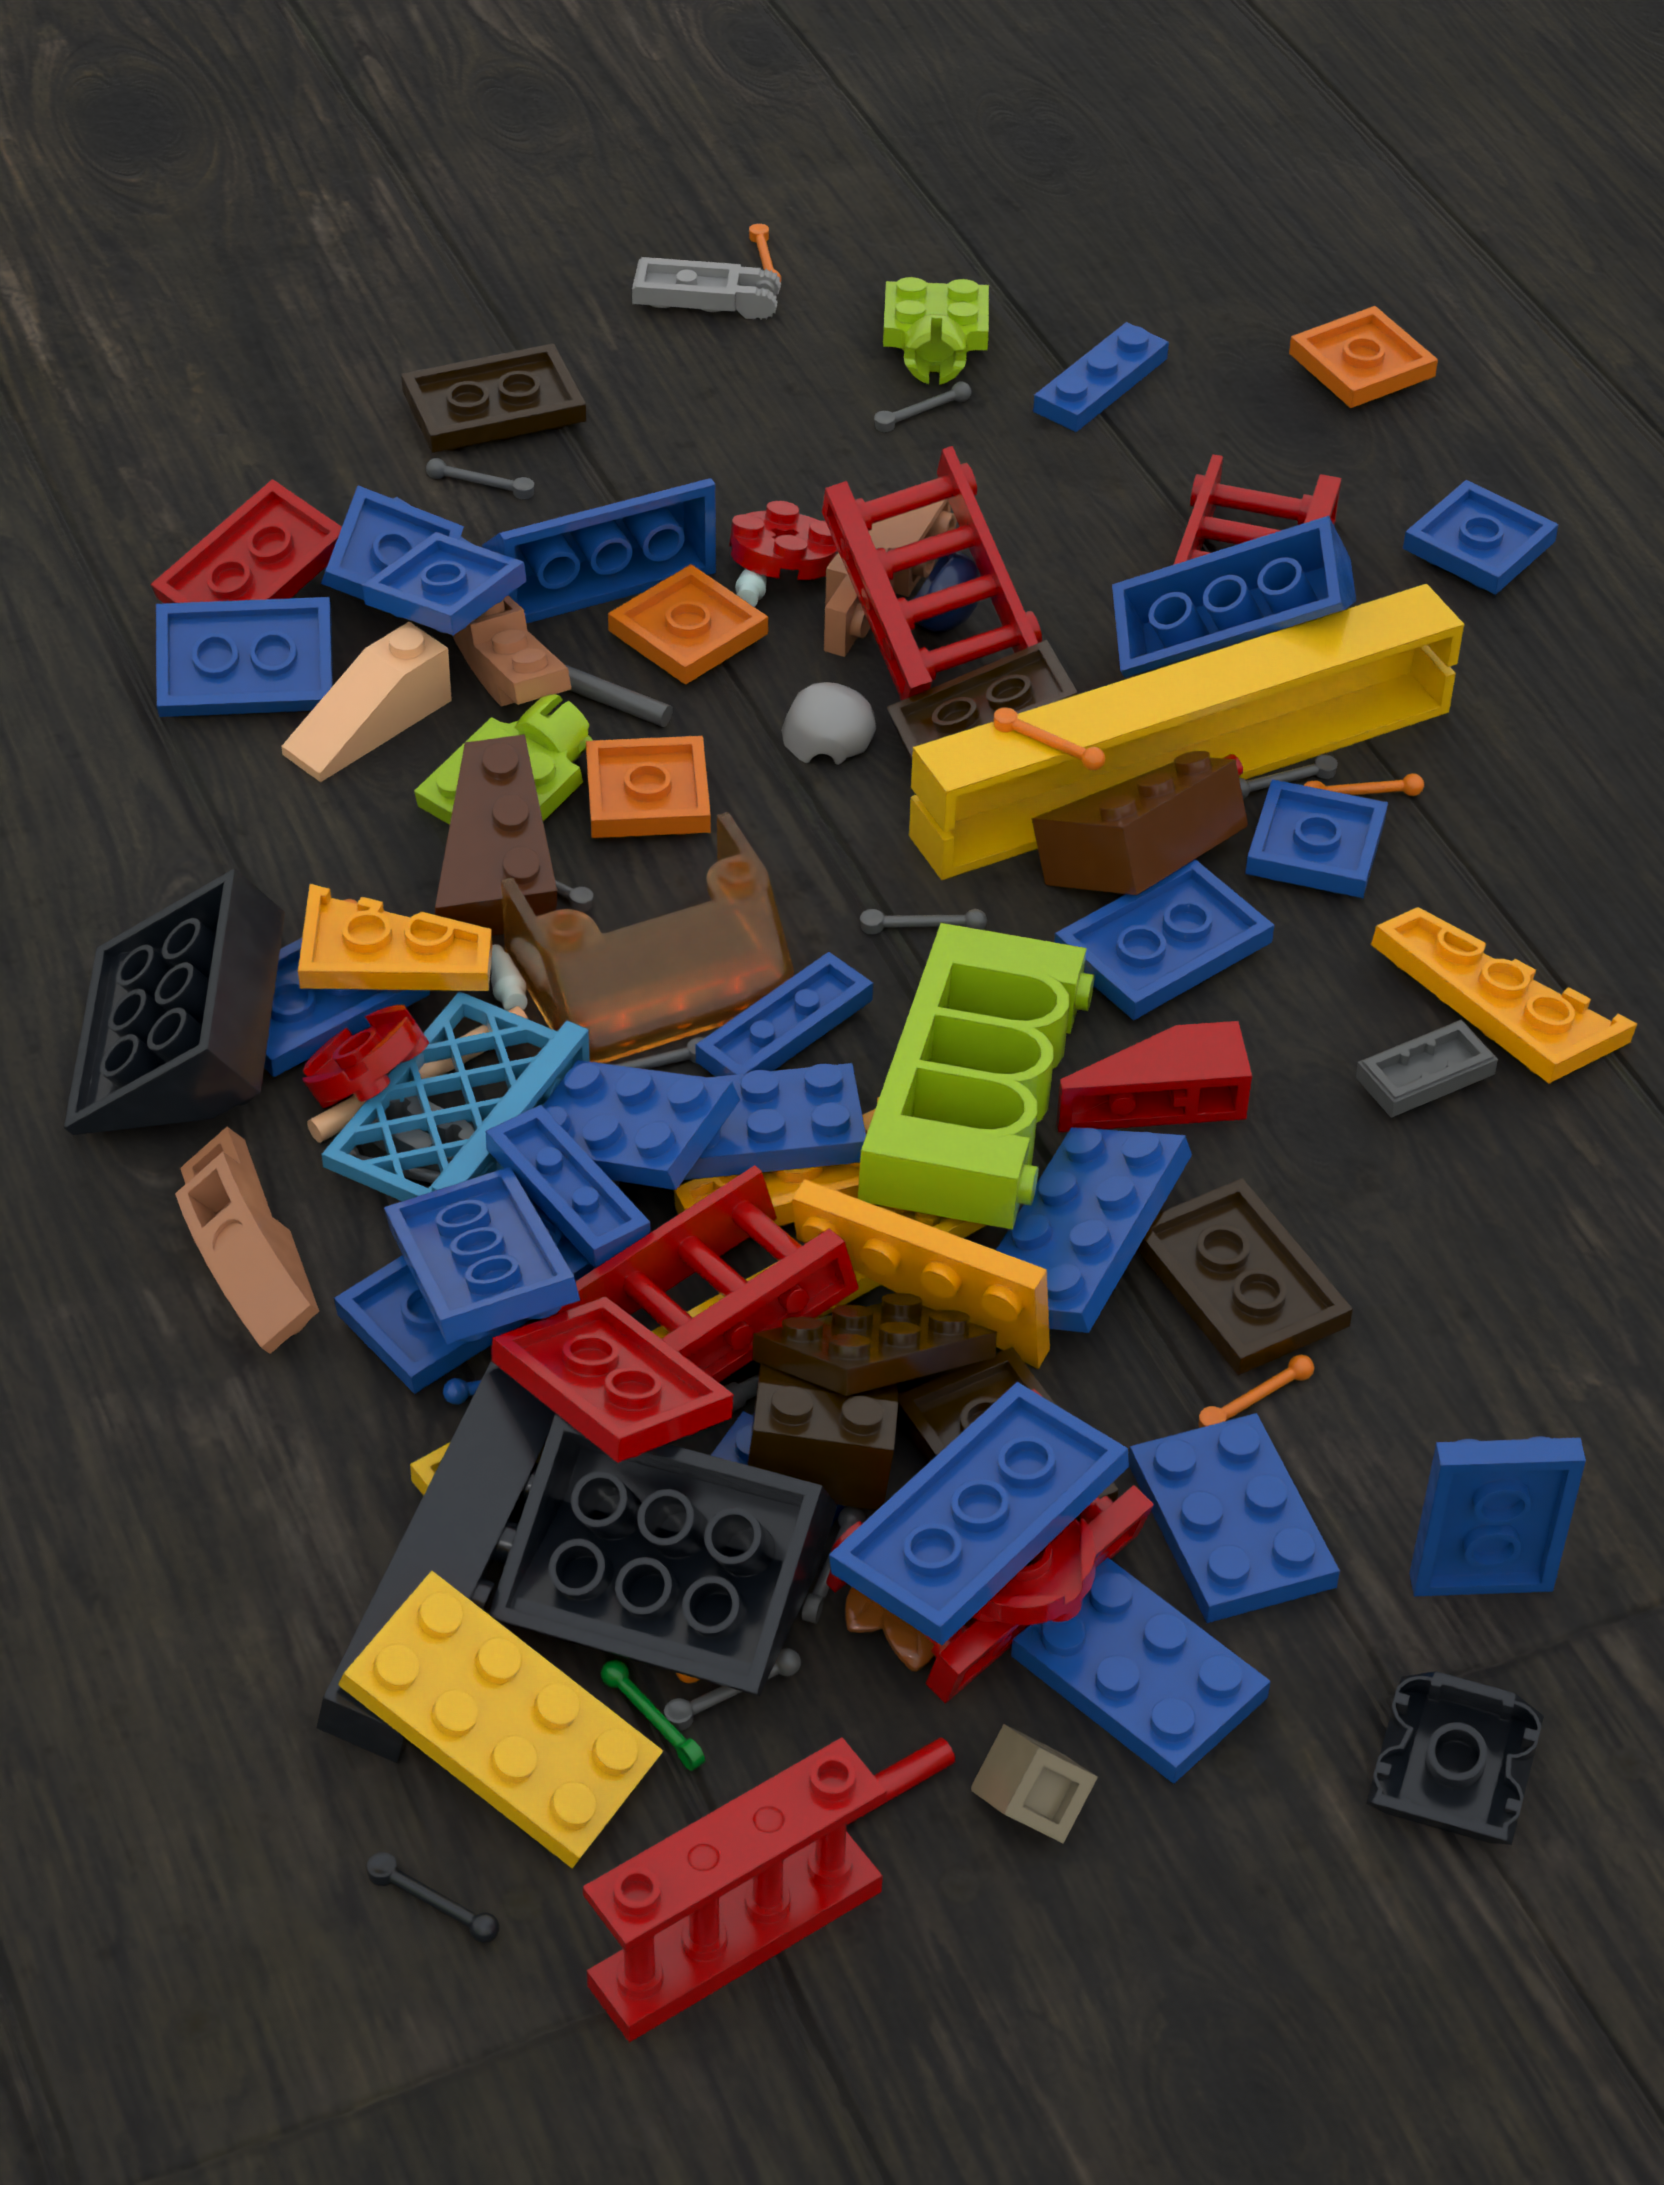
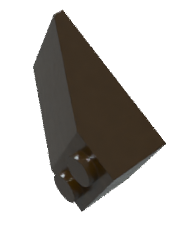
M760 1363L747 1465L822 1485L837 1505L878 1510L885 1501L894 1453L898 1408L897 1383L845 1396Z

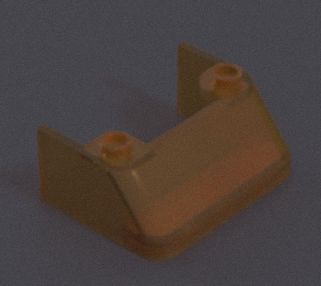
M729 812L717 815V863L710 868L707 874V891L712 900L608 933L601 934L591 917L576 910L560 909L535 916L513 877L501 880L505 952L509 954L525 980L528 992L550 1029L558 1031L566 1020L589 1029L590 1062L607 1063L723 1026L794 976V967L769 874Z

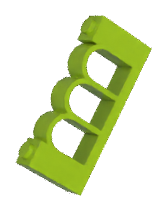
M940 923L861 1149L858 1186L859 1200L870 1204L1013 1230L1020 1204L1031 1206L1034 1199L1038 1178V1167L1032 1166L1036 1123L1041 1121L1048 1110L1052 1069L1056 1068L1064 1057L1066 1033L1071 1034L1077 1010L1088 1011L1090 1007L1094 974L1084 973L1087 948Z

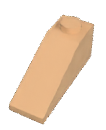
M407 622L369 645L282 745V755L319 782H322L452 701L448 648L411 622Z

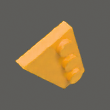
M310 884L298 966L300 989L489 991L493 948L492 930L425 912H420L411 918L386 912L383 909V902L361 897L357 904L331 898L329 888Z

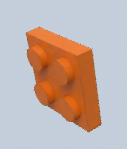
M1376 306L1291 336L1289 354L1350 408L1435 377L1438 359Z
M690 564L609 612L608 631L686 685L768 635V616Z
M703 736L586 741L592 838L711 833V814Z

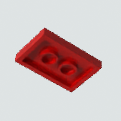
M272 479L152 582L151 587L156 598L162 603L290 599L328 566L342 526Z
M607 1297L492 1338L491 1361L617 1463L637 1457L644 1452L682 1437L693 1435L702 1429L732 1418L733 1393Z

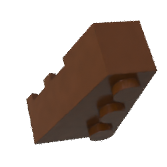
M525 734L465 742L435 904V915L489 928L492 930V936L555 927L557 887Z
M1207 751L1184 753L1176 757L1174 762L1031 818L1045 885L1131 895L1140 894L1248 826L1236 759L1212 758Z

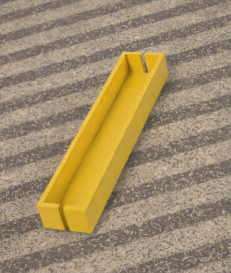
M1424 584L1018 714V719L1085 749L1090 747L1100 748L1105 754L1106 761L1103 767L1096 771L1088 770L1084 767L1082 760L1015 730L1011 732L998 731L993 726V722L915 746L912 753L911 788L916 795L911 796L909 837L939 878L945 880L1038 849L1031 818L1174 762L1176 757L1187 752L1207 751L1212 758H1224L1229 754H1234L1243 766V774L1239 778L1246 780L1449 713L1456 675L1450 666L1458 663L1464 623L1428 584Z

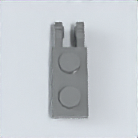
M641 257L638 261L632 287V304L650 305L655 308L702 309L706 312H735L736 309L745 319H756L758 317L762 320V318L772 317L773 313L776 312L778 303L776 301V294H779L781 282L780 277L777 276V273H773L772 270L741 267V264Z

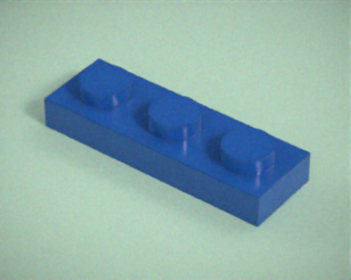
M1128 322L1124 323L1034 395L1033 412L1077 432L1167 360L1169 342L1147 332L1141 327L1134 326Z
M828 952L695 1044L696 1063L715 1077L747 1074L755 1070L774 1071L873 1000V982Z
M542 1105L485 1131L487 1151L503 1168L511 1167L527 1195L594 1268L651 1233L650 1221Z

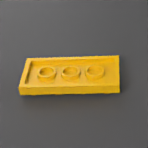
M433 1571L426 1576L348 1667L338 1683L342 1689L572 1869L663 1752L661 1748Z

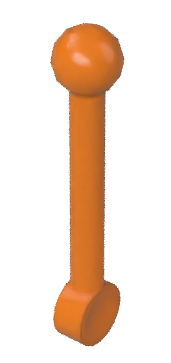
M765 224L751 225L749 227V239L757 243L763 269L772 270L773 273H777L781 282L780 273L773 268L766 242L769 239V227Z
M999 708L994 713L993 726L998 731L1011 732L1015 730L1082 760L1084 767L1088 770L1096 771L1102 768L1106 761L1105 754L1100 748L1090 747L1085 749L1018 719L1017 712L1011 708Z
M1411 773L1406 775L1403 780L1325 786L1319 781H1308L1304 786L1348 795L1403 791L1409 796H1416L1423 791L1424 780L1420 775Z
M1306 1355L1293 1356L1288 1363L1287 1369L1222 1408L1215 1406L1204 1408L1199 1414V1428L1227 1421L1294 1379L1298 1381L1309 1379L1314 1372L1313 1361Z

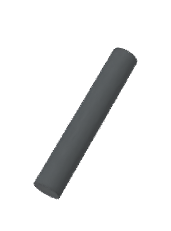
M565 665L568 667L571 690L569 691L661 727L667 726L671 720L673 713L671 705Z

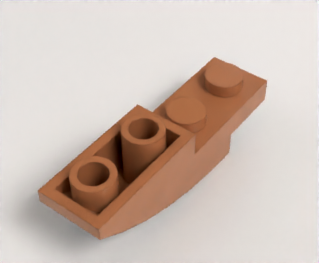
M946 499L872 524V530L868 532L876 549L883 547L885 551H889L955 529L957 520L954 513H951L950 503ZM838 552L826 568L824 651L845 657L858 637L864 638L867 635L870 625ZM935 560L893 573V580L890 583L894 593L909 597L920 578H927L930 575Z
M506 596L500 603L495 604L468 624L465 629L453 636L478 680L500 706L512 703L519 705L540 699L546 695L571 690L568 667L527 631L524 609L510 596Z
M226 1127L180 1168L185 1185L175 1195L193 1239L224 1295L259 1346L271 1354L290 1336L299 1333L308 1321L319 1312L291 1231L271 1215L245 1139L229 1127Z

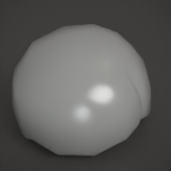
M823 682L814 683L797 694L787 713L781 731L785 747L799 760L808 763L817 754H827L833 758L835 764L839 765L847 757L865 752L874 737L876 723L874 711L862 694L838 683Z

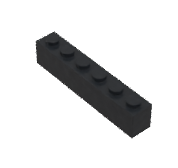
M492 1361L322 1700L317 1729L395 1763L398 1762L408 1740L342 1689L338 1683L343 1673L431 1571L435 1572L485 1611L495 1587V1583L487 1580L486 1576L494 1560L502 1564L506 1563L519 1524L513 1520L521 1504L526 1503L556 1414Z

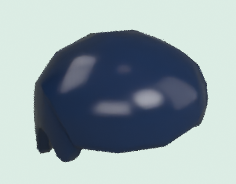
M960 551L939 558L914 599L980 577L976 563ZM978 602L922 620L916 624L932 632L949 631L967 621L976 609Z

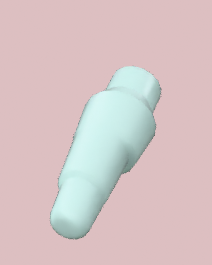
M745 568L736 581L735 589L737 596L755 607L758 600L762 599L765 595L766 576Z
M492 945L491 983L493 995L498 1001L502 1002L506 1011L516 1006L524 1010L528 1003L525 995L527 989L526 982L509 954L500 945Z

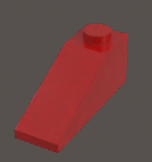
M1239 1021L1175 1025L1060 1079L1056 1121L1058 1132H1069L1071 1127L1116 1129L1246 1120L1252 1073Z

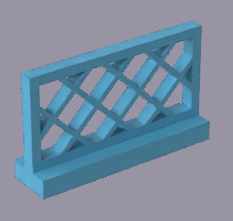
M459 991L424 1032L429 1041L425 1050L411 1060L399 1063L388 1075L391 1080L389 1085L382 1092L367 1100L322 1153L323 1167L400 1201L504 1169L487 1151L485 1131L539 1105L543 1106L577 1060L590 1061L589 1029L566 1020L562 1027L555 1031ZM463 1017H467L486 1025L489 1032L455 1039L453 1029ZM523 1043H530L542 1048L534 1057L509 1061L505 1047ZM495 1049L500 1064L465 1070L461 1056ZM448 1058L452 1059L455 1073L421 1079L419 1070L425 1063ZM506 1081L508 1091L503 1097L476 1102L472 1087ZM462 1090L466 1105L431 1111L427 1096ZM417 1095L422 1114L392 1120L386 1119L384 1111L389 1107L391 1100L400 1099V1102H403L405 1097ZM377 1117L378 1123L371 1124ZM459 1120L473 1123L475 1132L469 1139L442 1144L436 1125ZM416 1129L428 1131V1134H430L433 1146L401 1153L396 1152L392 1134ZM383 1140L387 1156L361 1160L349 1155L356 1145ZM454 1156V1158L448 1164L447 1157ZM438 1164L441 1172L429 1188L405 1179L403 1174L404 1170Z

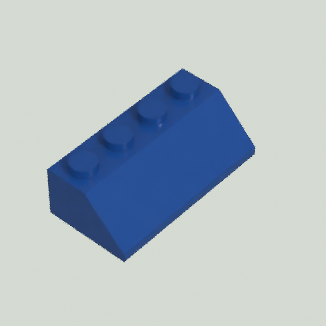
M709 478L505 531L482 544V548L524 562L527 582L508 596L524 609L526 624L643 593L690 564L706 575L716 573L715 483Z
M1322 517L1112 584L1120 671L1124 678L1347 609L1356 602L1351 559L1330 517Z

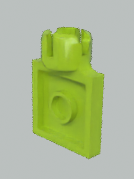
M914 277L902 278L897 282L886 281L883 347H896L904 350L905 365L915 378L929 384V372H940L939 385L947 383L954 379L965 367L966 353L968 351L988 350L989 285H978L976 282L967 279L953 280L949 284L926 283L924 280Z
M556 694L541 697L518 721L510 724L500 722L491 717L466 741L472 742L525 734L543 821L583 783L580 767L573 763L586 751V741H593L588 735L590 724L570 701L562 704L552 715H548L563 700ZM464 744L414 790L418 807L449 825Z

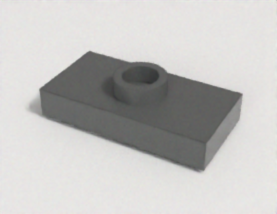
M1459 1020L1359 1061L1355 1078L1392 1118L1495 1075L1498 1059L1462 1020Z

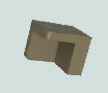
M1003 1724L972 1784L971 1790L1004 1815L1064 1844L1098 1777L1064 1754Z

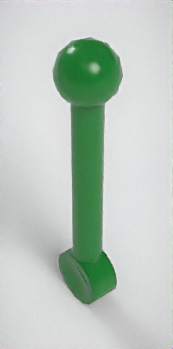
M620 1660L606 1662L601 1670V1678L604 1684L610 1688L620 1689L676 1749L680 1761L688 1770L693 1771L704 1764L705 1756L700 1746L693 1739H686L628 1678L629 1670L626 1664Z

